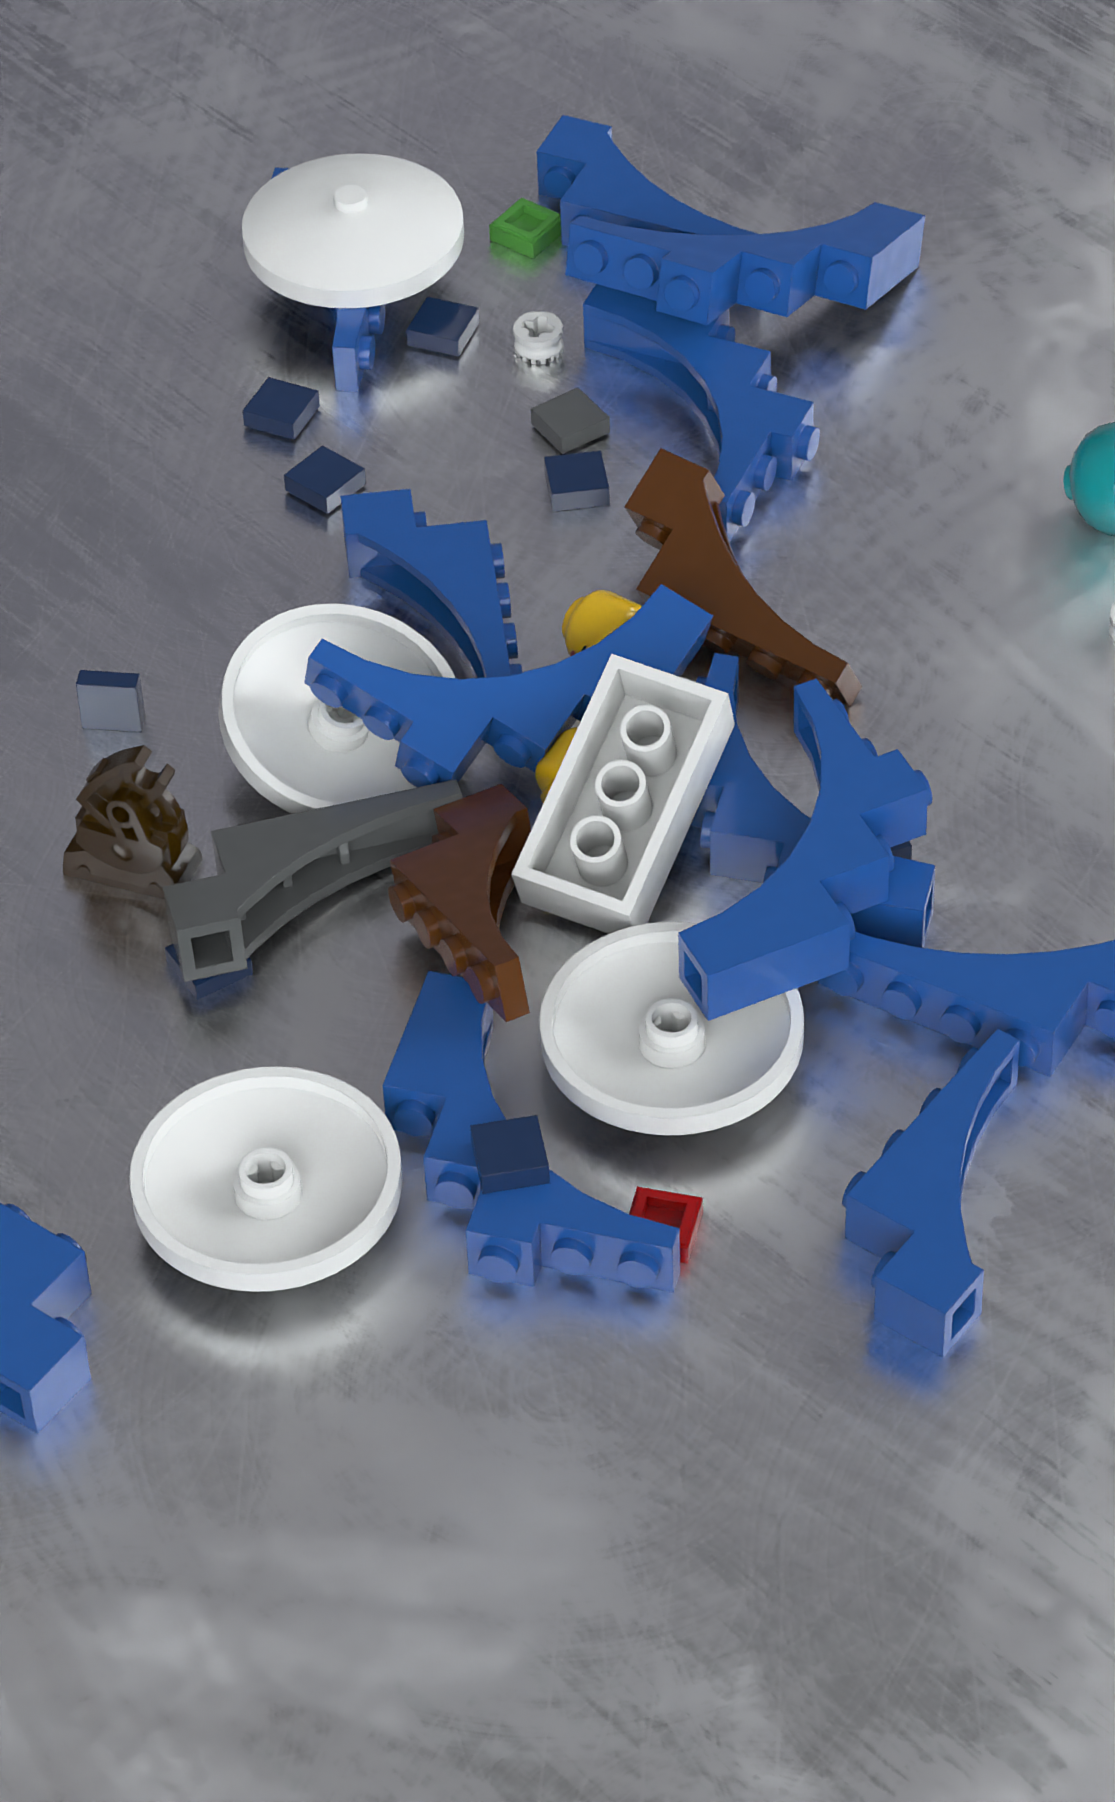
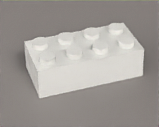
M611 654L511 875L521 903L608 934L628 927L647 924L735 726L728 693Z

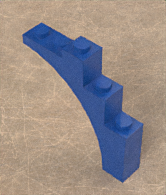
M874 202L853 215L824 225L794 231L755 235H699L661 232L621 226L580 216L570 223L565 275L657 301L656 311L703 325L710 324L736 303L783 317L790 316L814 296L866 310L919 267L925 215Z
M596 284L583 303L584 348L623 360L656 377L683 398L702 420L719 454V465L714 478L725 495L719 507L730 542L739 526L746 527L750 522L755 507V500L761 490L768 491L775 477L792 481L805 460L811 461L814 458L820 440V429L814 427V402L776 392L777 378L771 376V351L736 343L735 328L729 326V309L710 324L703 325L656 311L657 301Z
M661 584L632 618L599 643L556 664L510 676L469 679L411 674L364 660L321 639L308 657L304 683L326 705L334 708L342 706L361 718L364 725L376 736L385 740L395 739L400 742L395 767L400 769L405 779L415 787L455 779L458 783L486 743L491 745L496 754L506 763L517 768L525 766L535 773L538 762L546 755L560 734L570 729L576 720L581 722L611 654L681 677L703 645L713 615Z
M714 653L707 677L698 676L696 683L729 694L735 726L690 826L701 828L700 846L701 848L710 849V875L764 883L790 856L808 827L811 818L802 813L771 785L750 756L736 719L739 702V656ZM893 856L894 870L889 872L888 901L851 914L855 932L878 939L924 948L934 910L935 865Z
M817 678L794 686V733L812 763L819 790L808 827L790 856L760 887L724 912L678 932L679 978L708 1021L849 969L850 940L855 938V926L851 914L888 901L889 872L894 870V858L890 847L926 835L927 806L932 804V792L923 772L920 770L914 771L898 749L878 756L871 741L867 738L861 739L852 727L842 702L839 699L832 700Z
M428 971L382 1085L385 1116L395 1131L404 1132L411 1136L431 1137L423 1156L427 1201L442 1203L457 1209H473L465 1231L469 1275L485 1277L497 1283L510 1282L535 1287L541 1267H546L569 1275H587L626 1283L635 1288H653L674 1293L680 1275V1228L627 1214L584 1194L550 1169L549 1184L482 1194L471 1143L470 1125L506 1120L493 1097L485 1070V1060L494 1028L493 1008L487 1002L480 1004L476 1000L469 984L463 977Z

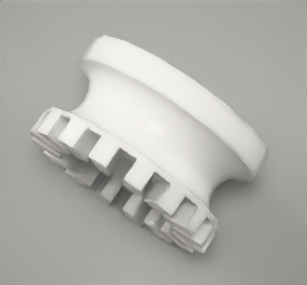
M546 311L528 312L518 317L513 325V335L515 337L514 352L519 359L522 358L523 362L526 363L531 360V364H536L537 360H540L541 364H546L545 359L552 362L554 357L559 358L560 352L563 353L564 347L561 319L555 314Z

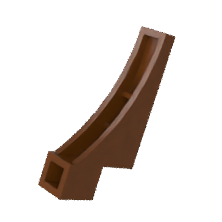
M660 448L624 506L638 527L635 531L636 535L650 546L660 550L636 588L643 601L646 602L661 584L713 615L703 646L709 650L728 655L731 650L747 658L746 663L756 672L773 680H776L781 674L796 681V685L817 678L832 699H839L843 704L851 707L862 685L848 662L815 645L783 621L755 592L745 578L734 557L721 517L719 505L725 495L710 470Z
M498 784L433 809L438 833L432 836V844L390 860L395 885L388 888V895L397 918L402 923L408 921L416 929L423 945L427 949L434 948L442 956L447 969L453 976L460 974L465 979L474 997L480 1004L487 1002L505 1022H509L529 1014L530 1010L519 957L502 937L499 926L506 900L515 885L511 874L531 832V825L527 807L502 784Z

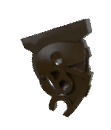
M145 745L124 749L100 760L86 778L87 782L76 798L82 807L75 817L77 832L64 852L63 875L164 899V886L191 881L203 859L199 848L188 842L189 831L184 809L180 808L175 797L166 789L175 774V769L167 763L159 773L148 770L144 765L152 751Z

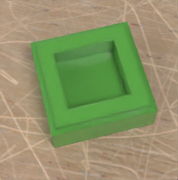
M521 197L489 225L490 241L534 259L561 236V215Z

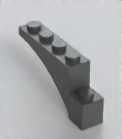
M457 780L211 831L217 875L163 887L172 944H174L184 982L248 969L247 959L283 925L310 906L353 882L391 867V859L432 844V836L438 833L433 809L462 798V792Z

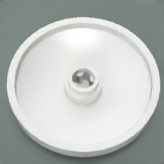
M365 153L342 154L322 157L296 165L264 184L255 193L245 209L242 218L244 254L248 265L258 279L275 292L298 302L314 306L341 309L364 308L388 304L407 298L426 289L443 277L454 265L462 250L464 221L462 205L453 188L428 168L405 159L386 155Z
M336 603L315 604L291 609L274 616L253 630L242 641L234 652L224 676L219 698L218 718L223 742L231 760L241 775L258 793L276 806L294 814L417 788L405 779L400 769L395 767L400 742L395 739L385 740L376 736L364 725L361 718L342 706L334 708L326 705L304 683L308 657L321 639L364 660L411 674L456 678L452 669L438 650L410 626L382 612L365 607Z
M657 922L628 927L610 933L586 945L568 959L554 975L546 989L540 1009L542 1056L552 1080L561 1092L580 1109L610 1125L629 1131L654 1135H688L716 1130L743 1120L762 1109L784 1089L798 1067L804 1043V1010L798 989L790 990L708 1021L679 978L678 932L698 923Z
M282 1066L248 1068L229 1072L201 1082L174 1098L156 1114L140 1136L133 1153L129 1176L133 1209L138 1226L148 1244L163 1260L183 1274L200 1282L225 1289L249 1292L277 1291L304 1286L336 1274L365 1255L388 1229L399 1206L403 1178L400 1148L396 1134L382 1110L369 1097L348 1083L330 1075L302 1068Z

